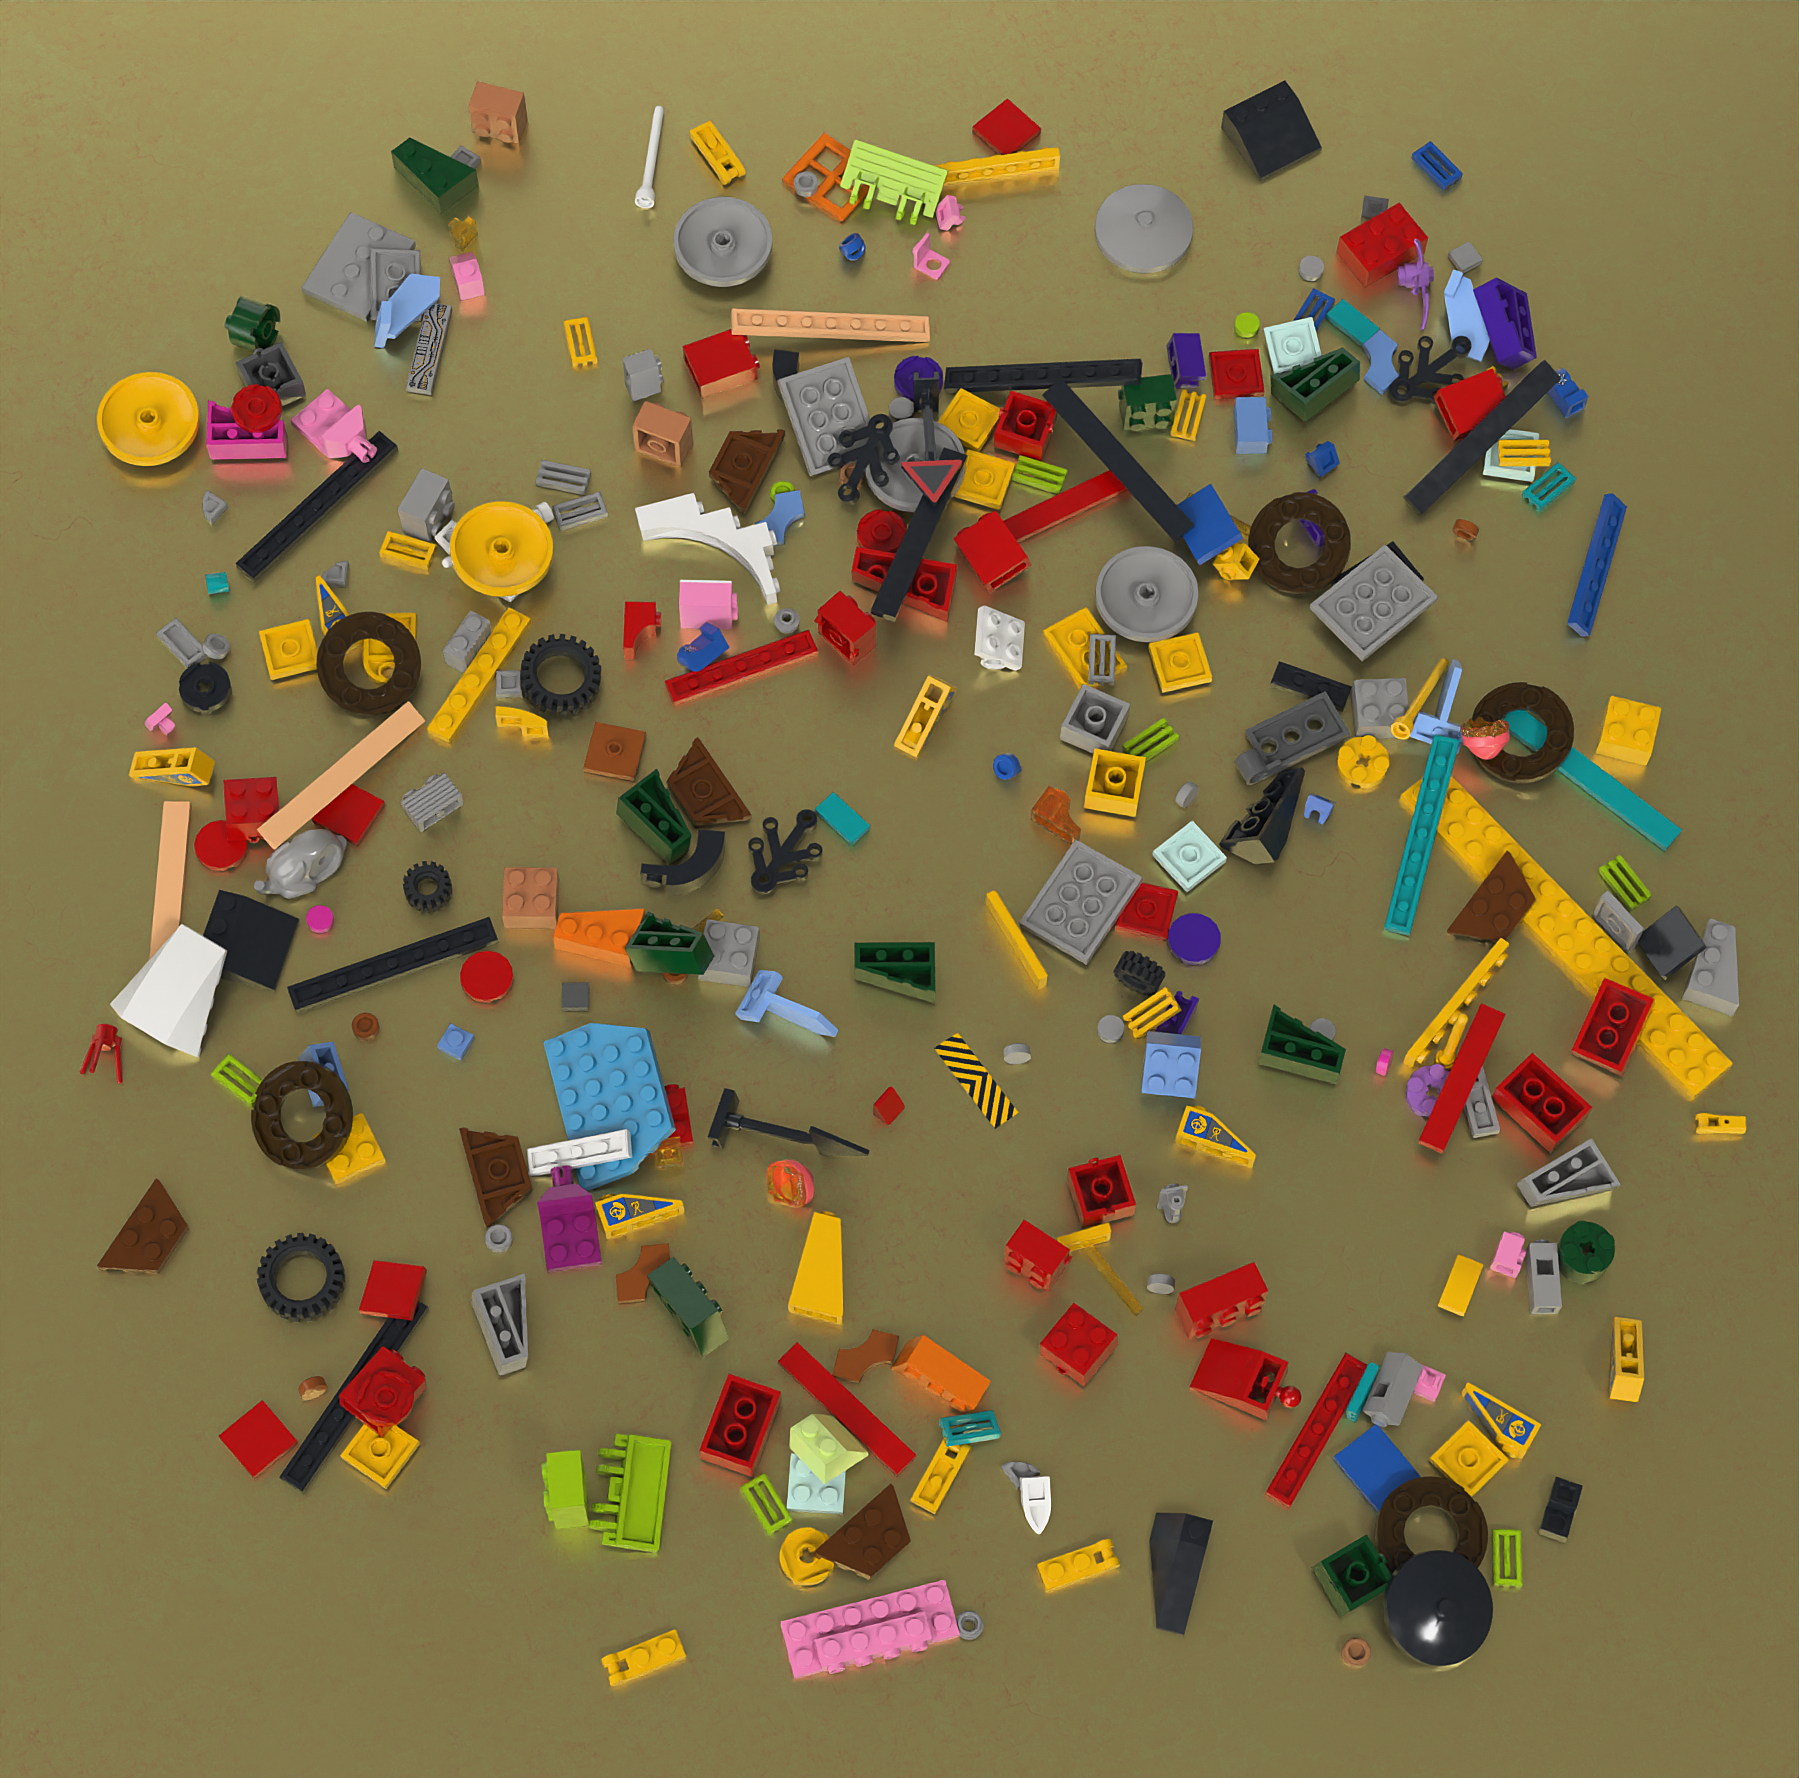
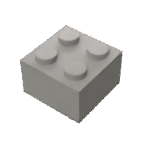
M423 468L420 469L398 508L404 534L431 543L434 537L442 530L444 519L446 516L449 517L454 509L449 479Z
M1406 678L1354 680L1350 694L1355 737L1371 735L1375 739L1396 738L1391 733V725L1397 717L1404 716L1409 708Z
M1083 684L1061 726L1060 739L1091 753H1094V748L1112 751L1129 717L1130 704Z
M706 919L704 936L715 957L704 975H698V980L750 987L760 940L759 927Z

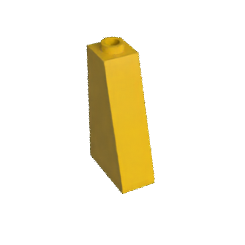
M822 1211L821 1214L814 1212L790 1296L789 1312L842 1325L841 1219L831 1212Z

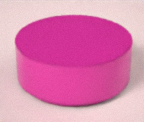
M323 905L314 906L307 913V924L313 932L325 933L332 928L334 917L328 907Z
M1382 1049L1376 1066L1377 1074L1387 1076L1393 1059V1050Z

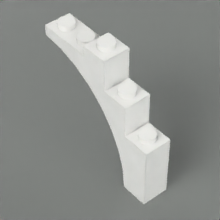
M694 493L635 508L643 541L658 538H685L717 547L737 559L751 573L761 588L767 605L777 602L776 593L780 592L777 578H772L770 570H774L770 556L774 555L773 545H777L774 531L768 530L766 522L741 528L738 516H732L730 507L705 514L702 502L696 501Z

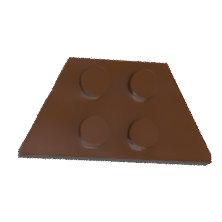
M778 429L777 433H762V430H752L750 432L730 431L709 470V477L742 513L745 514L785 437V430Z
M699 737L695 738L686 756L684 755L678 763V768L671 773L666 781L672 794L694 826L750 820L752 818L750 811Z
M1509 851L1505 852L1448 928L1447 933L1449 935L1469 936L1472 939L1478 940L1488 939L1492 942H1498L1500 938L1507 941L1536 903L1535 896Z
M464 1127L459 1128L485 1226L490 1227L532 1191L520 1142L516 1136H499L493 1132L484 1131V1133L469 1131L468 1128Z
M157 1178L154 1180L97 1265L100 1270L116 1269L123 1270L124 1272L135 1273L137 1271H144L145 1273L159 1274L183 1239L189 1227L160 1180Z
M889 1484L816 1549L812 1555L817 1559L824 1558L836 1563V1566L841 1569L852 1570L858 1576L868 1580L871 1579L911 1542L894 1486Z

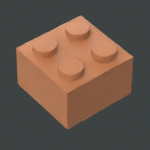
M477 81L468 105L472 132L481 137H492L506 143L513 142L519 144L528 121L524 92Z
M644 401L632 425L635 450L681 467L693 444L691 418L682 412H673L665 409L661 404Z
M504 867L502 905L504 928L555 929L558 922L559 904L558 869Z

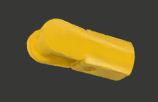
M1710 1113L1695 1115V1119L1698 1121V1127L1696 1128V1133L1745 1134V1115H1718ZM1709 1121L1715 1122L1716 1126H1709Z

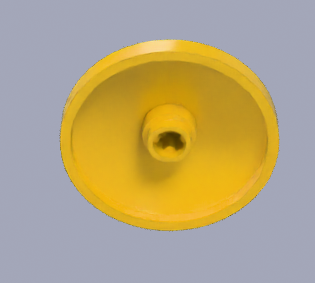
M158 372L138 373L120 380L104 395L97 412L98 431L106 448L120 460L139 466L159 465L180 456L194 441L200 423L198 405L190 389L180 380Z
M489 502L473 508L458 521L450 539V557L456 573L469 587L486 595L499 597L513 596L533 588L547 574L553 558V541L546 523L531 509L513 502Z

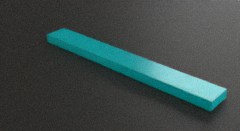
M1525 710L1509 713L1500 723L1502 728L1509 730L1512 736L1535 753L1543 747L1547 739L1546 726ZM1572 747L1568 758L1558 771L1663 851H1666L1680 835L1682 829Z
M1434 734L1384 926L1386 931L1410 936L1460 740Z

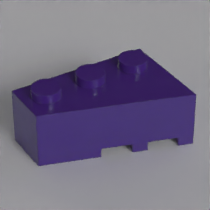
M1497 277L1475 288L1473 292L1498 363L1514 370L1536 359L1537 354L1527 293Z

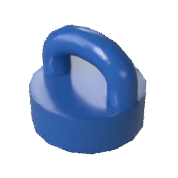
M853 233L841 241L839 249L848 260L855 261L862 257L866 246L858 233ZM857 249H859V251H858L856 254H854V255L851 254V253L855 252Z
M1004 753L994 759V772L1001 779L1008 780L1022 771L1018 758L1012 753Z

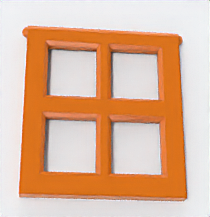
M823 133L782 178V182L794 189L796 175L803 172L809 165L825 175L826 178L818 186L817 192L806 198L838 218L839 221H844L867 196L870 186L863 184L855 205L850 204L849 199L842 208L824 197L835 183L841 185V176L845 172L851 153L850 149L826 133ZM825 147H828L844 158L833 171H830L814 160ZM852 185L850 190H846L852 193L854 186Z

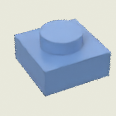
M450 1023L437 1047L438 1050L462 1061L475 1038L473 1034Z

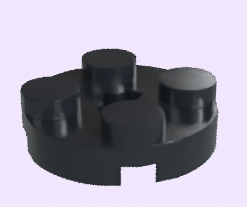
M216 663L193 664L182 673L179 680V693L183 703L189 709L200 712L203 715L211 714L213 711L221 708L232 694V687L227 672ZM202 683L204 685L210 683V690L201 692L200 685Z

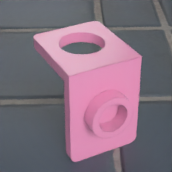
M926 233L913 249L914 268L936 280L941 277L950 264L949 259L930 250L929 233ZM938 260L941 263V267L937 270H930L927 267V262Z

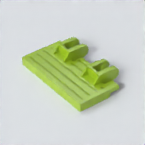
M855 139L840 187L850 190L853 180H856L849 201L850 204L855 205L859 197L861 184L870 186L867 197L864 200V208L868 210L870 209L876 188H880L876 199L893 205H897L901 195L902 198L896 214V219L901 220L905 214L908 199L916 201L914 211L910 217V224L916 225L923 203L926 204L923 215L933 218L948 170Z
M616 1433L613 1446L626 1448L625 1451L600 1448L598 1456L606 1459L620 1460L622 1465L621 1467L598 1465L596 1466V1473L611 1476L609 1478L607 1501L617 1502L619 1506L603 1503H592L591 1511L596 1513L615 1515V1522L591 1520L589 1528L605 1531L602 1535V1545L657 1553L660 1544L671 1441Z

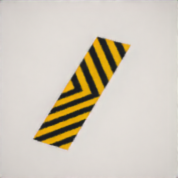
M958 1032L934 1048L994 1129L1019 1113Z

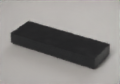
M1280 661L1270 683V687L1307 700L1326 691L1336 710L1341 712L1345 708L1352 686Z

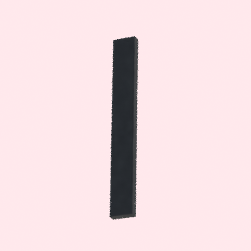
M1140 358L946 367L944 391L945 393H958L960 388L967 392L1049 389L1061 378L1070 388L1140 385L1143 363Z
M1543 360L1429 470L1403 498L1418 515H1422L1562 378L1546 360Z
M1062 378L1042 394L1046 401L1175 543L1195 527L1191 520Z
M378 431L368 440L377 447V452L373 458L366 454L370 461L363 463L359 457L353 454L235 563L236 567L255 583L398 450L397 445L382 432Z
M945 447L943 448L939 460H962V466L936 506H933L924 494L922 495L871 608V614L893 622L896 621L964 469L968 455Z
M487 917L288 986L287 989L296 1013L499 942L491 919Z
M418 1301L412 1321L387 1318L280 1475V1480L301 1493H305L356 1418L340 1405L339 1394L382 1346L389 1351L393 1349L400 1353L429 1310L428 1306Z

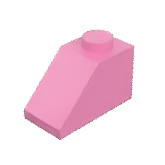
M473 252L448 257L461 301L485 295L482 276Z

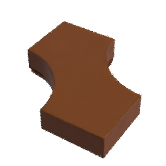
M669 1243L641 1246V1254L637 1263L630 1270L616 1275L618 1304L646 1301L647 1290L651 1285L647 1275L670 1260Z
M872 1329L869 1338L862 1345L853 1349L838 1350L832 1375L837 1379L859 1384L863 1375L872 1367L881 1364H893L899 1336Z

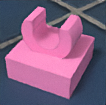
M947 195L937 205L935 212L939 229L948 230L953 224L960 225L966 219L965 216H960L959 212L963 209V206L957 204L956 196Z
M165 702L146 719L144 725L151 732L158 726L165 735L169 734L175 727V724L168 718L173 710Z
M1422 1365L1423 1369L1413 1393L1435 1402L1446 1375Z

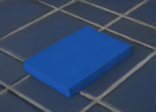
M1211 484L1177 504L1195 526L1183 538L1199 565L1243 539Z
M1376 1424L1333 1457V1460L1377 1513L1384 1500L1393 1490L1409 1480L1421 1477Z

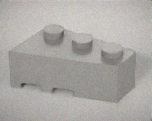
M1710 918L1701 936L1707 948L1694 958L1682 999L1733 1016L1739 1006L1735 926Z
M1592 1138L1516 1183L1530 1207L1608 1192L1621 1185Z
M525 1274L473 1290L471 1304L499 1376L526 1367L528 1338Z

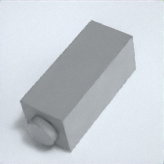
M1544 1239L1535 1240L1529 1243L1525 1254L1530 1314H1558L1562 1307L1557 1243H1549L1548 1240Z
M1386 1353L1362 1410L1371 1417V1421L1381 1427L1400 1425L1423 1366L1407 1353Z

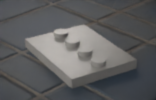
M350 212L301 287L302 292L367 322L371 317L370 248L414 250L416 247L415 241Z
M849 357L777 380L810 477L832 470L828 463V457L832 453L844 454L867 443L869 437L856 441L850 448L843 447L839 442L841 432L846 430L850 432L857 431L868 426L870 420ZM846 436L843 442H848L851 437ZM834 459L832 464H838L840 459Z
M1384 545L1311 603L1310 609L1363 662L1437 602L1438 596Z
M1075 839L1020 920L1019 926L1087 965L1143 882V877Z

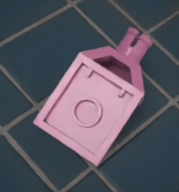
M328 389L290 420L292 426L329 459L348 457L351 453H354L363 463L370 461L366 454L373 458L377 452V447L366 440V425L362 407L358 404L351 410Z

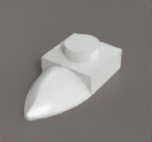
M1048 1475L1020 1477L1021 1506L1024 1507L1025 1516L1032 1529L1037 1534H1041L1048 1522L1051 1511L1050 1477Z

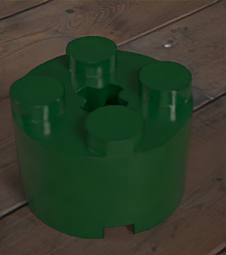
M240 296L232 315H228L225 320V329L228 330L230 342L235 346L253 352L258 348L264 350L273 346L279 332L275 330L276 322L280 323V311L271 304L250 297Z
M1578 1221L1571 1225L1557 1244L1561 1274L1568 1280L1579 1284L1600 1279L1607 1271L1615 1255V1240L1605 1228L1593 1222ZM1585 1250L1588 1254L1584 1255L1582 1251Z

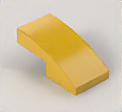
M496 706L495 717L497 727H521L523 736L549 737L548 723L545 719L525 710Z
M1458 1254L1438 1306L1464 1316L1484 1264Z

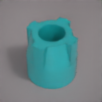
M226 571L205 574L209 595L229 591Z

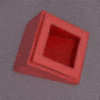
M892 1086L888 1087L873 1104V1115L886 1125H890L905 1108L904 1103Z

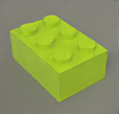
M581 1451L546 1453L547 1462H542V1476L546 1490H544V1505L549 1521H554L556 1529L589 1526L586 1471Z

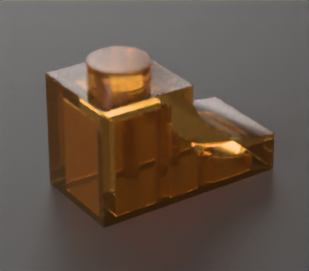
M1048 786L1033 806L1030 820L1072 845L1075 839L1078 841L1080 839L1081 828L1073 822L1068 812L1071 799L1063 790Z

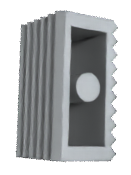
M647 349V351L643 350L642 353H633L632 356L628 355V357L623 358L625 385L632 401L661 392L660 383L664 381L660 371L662 370V364L658 355L654 356L651 349Z
M469 611L442 650L445 663L465 673L492 633L490 621L473 611Z
M446 773L429 777L424 786L418 790L412 789L403 796V800H401L404 812L420 832L436 824L442 818H445L446 815L454 812L455 809L464 804L461 793Z

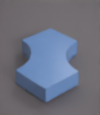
M1379 330L1363 344L1362 349L1370 362V368L1365 374L1364 380L1383 395L1390 388L1391 383L1399 377L1392 364V356L1396 352L1398 344Z
M800 490L776 494L775 505L771 513L763 520L755 522V525L763 522L767 523L768 530L774 531L777 545L785 544L784 537L788 527L794 521L805 517Z

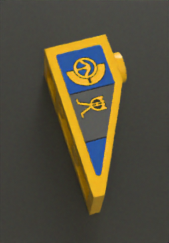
M318 575L315 577L321 627L325 637L327 631L335 623L350 614L322 577ZM360 640L354 643L348 649L346 654L351 650L355 649L356 647H358L359 645L363 644L364 640Z
M928 676L894 746L918 757L946 712L957 687L936 676Z
M196 747L135 752L129 776L184 786L209 785L215 761Z
M1186 1105L1175 1143L1250 1168L1253 1167L1256 1154L1218 1118L1209 1113L1204 1107Z
M607 1194L601 1197L600 1201L595 1202L607 1240L685 1214L682 1200L630 1194Z
M1614 1316L1609 1376L1610 1399L1638 1402L1644 1381L1642 1320Z
M1467 1382L1461 1395L1497 1446L1502 1448L1501 1451L1511 1458L1518 1457L1522 1459L1541 1424Z

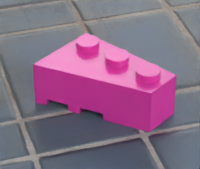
M208 400L206 446L210 459L287 458V432L284 421L279 420L275 426L267 431L251 433L242 430L235 423L231 407L216 405V402Z

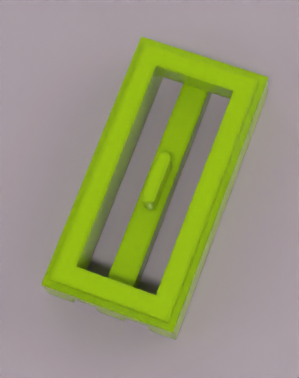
M1020 455L1015 471L1012 474V481L1060 494L1067 476V469ZM1020 472L1033 475L1035 478L1022 475ZM1046 479V480H1049V481H1052V482H1056V483H1058V484L1055 485V484L1048 483V482H1045V481H1042V480Z
M1163 717L1123 744L1122 749L1126 754L1136 756L1168 735V739L1141 756L1146 757V763L1177 742L1179 735L1173 732V728L1167 725V721ZM1160 729H1163L1162 731H1160L1159 733H1157L1156 735H1154L1153 737H1151L1150 739H1148L1147 741H1145L1144 743H1142L1141 745H1139L1131 751L1133 747H1135L1136 745H1138L1139 743H1141L1142 741H1144Z
M1621 855L1598 869L1599 874L1629 912L1651 898L1652 894ZM1609 870H1611L1615 874V876L1619 879L1622 886L1634 898L1635 902L1631 901V899L1627 896L1624 890L1620 887V885L1609 873Z
M228 1054L211 1072V1075L253 1108L257 1094H255L257 1089L226 1065L230 1063L257 1085H260L263 1080ZM220 1072L226 1073L253 1095L251 1097L221 1075Z
M765 1472L740 1487L769 1536L793 1522L791 1515ZM763 1482L784 1519L779 1520L758 1483ZM753 1487L773 1520L774 1524L772 1526L749 1491L750 1488Z
M1492 1530L1493 1586L1495 1587L1499 1585L1504 1587H1522L1521 1530ZM1499 1535L1503 1536L1504 1579H1500ZM1509 1536H1514L1515 1579H1510Z

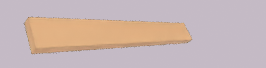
M735 308L731 310L732 335L929 342L930 340L929 316Z
M409 701L406 702L262 824L257 831L273 849H276L425 722L423 717Z
M164 801L149 960L181 925L191 816L190 802Z

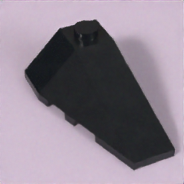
M1304 768L1282 770L1263 790L1265 796L1256 804L1251 803L1246 808L1248 814L1241 821L1235 820L1230 825L1219 845L1223 849L1253 864L1275 862L1287 842L1305 775Z
M1156 1513L1149 1539L1156 1629L1184 1636L1213 1520L1187 1513Z

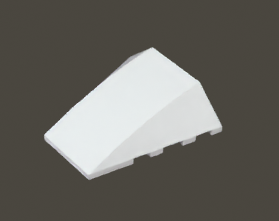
M181 924L110 1005L122 1019L165 1045L200 1057L202 1037L206 1034L208 1026L206 1022L209 1011L213 1007L215 999L213 996L216 985L219 984L227 950L188 926Z

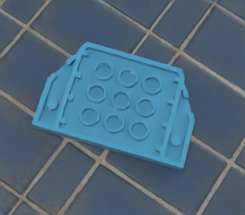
M589 1023L544 1041L568 1140L624 1129L629 1130L631 1135L632 1158L575 1168L579 1185L586 1191L635 1173L640 1167L639 1164L650 1153L653 1154L659 1148L660 1143L676 1130L650 1031L646 1028Z

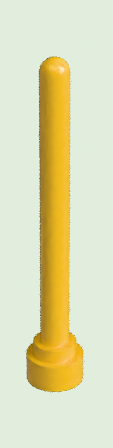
M1441 658L1405 715L1397 717L1391 725V733L1396 738L1405 740L1413 732V720L1449 664L1446 658Z
M1460 1013L1457 1016L1445 1049L1439 1050L1434 1059V1064H1440L1449 1071L1457 1057L1455 1051L1468 1021V1016L1465 1013Z

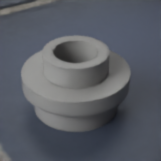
M790 608L779 610L774 617L775 627L783 633L795 631L800 623L798 613ZM785 617L791 618L789 622H785L782 619Z
M964 1611L956 1618L961 1638L972 1640L982 1633L983 1620L978 1613ZM971 1621L975 1627L972 1630H966L964 1623Z

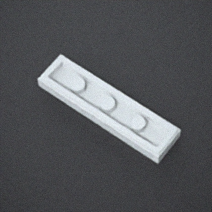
M627 1129L527 1148L528 1175L532 1177L551 1173L550 1170L559 1166V1171H563V1165L571 1166L572 1169L632 1158L631 1135Z

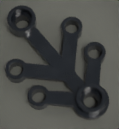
M1429 336L1421 337L1417 344L1419 350L1417 373L1409 378V366L1414 359L1413 353L1409 350L1401 351L1398 357V363L1400 364L1399 377L1391 383L1389 389L1391 398L1399 403L1408 402L1412 397L1429 399L1432 404L1437 405L1432 394L1441 388L1436 387L1430 390L1416 386L1422 382L1451 385L1453 384V379L1464 380V377L1458 373L1448 375L1436 372L1455 358L1468 356L1472 346L1471 341L1465 336L1454 338L1450 350L1428 365L1433 340ZM1421 342H1428L1430 346L1425 348L1421 345ZM1462 346L1465 351L1458 352L1456 347ZM1406 355L1410 360L1405 362L1401 357ZM1403 388L1406 393L1399 394L1397 390Z
M885 414L873 416L869 420L868 426L854 432L846 430L839 435V442L845 448H850L856 441L869 437L865 445L844 454L832 453L828 457V463L834 470H839L845 464L858 459L848 482L841 485L838 490V496L845 505H853L859 500L860 493L857 486L868 463H870L873 471L872 479L878 487H884L888 484L889 477L883 470L876 452L879 441H881L885 450L883 457L886 463L894 465L900 459V455L893 447L889 436L893 430V423L890 417ZM884 423L882 428H876L877 424ZM846 436L851 437L848 442H843ZM890 453H895L893 459H888ZM834 459H840L838 464H832ZM880 475H884L885 478L883 481H877V478ZM847 489L852 490L849 495H844V491Z
M805 809L797 814V825L782 846H780L777 833L778 821L773 817L764 819L763 831L767 834L772 860L767 867L762 854L764 851L763 840L754 837L748 843V849L753 855L756 871L751 876V885L756 892L767 894L772 892L779 883L793 880L804 881L807 879L808 867L802 863L796 864L793 870L777 871L782 865L821 859L823 850L818 843H811L807 849L791 852L804 833L812 832L817 827V815L815 812ZM804 816H810L812 818L808 822L802 820ZM769 823H773L775 827L773 829H768L766 825ZM755 843L761 845L759 849H753L751 846ZM812 849L819 850V853L817 855H813L810 853V851ZM802 869L805 871V874L797 875L796 871ZM761 877H767L769 879L766 883H762L759 881Z

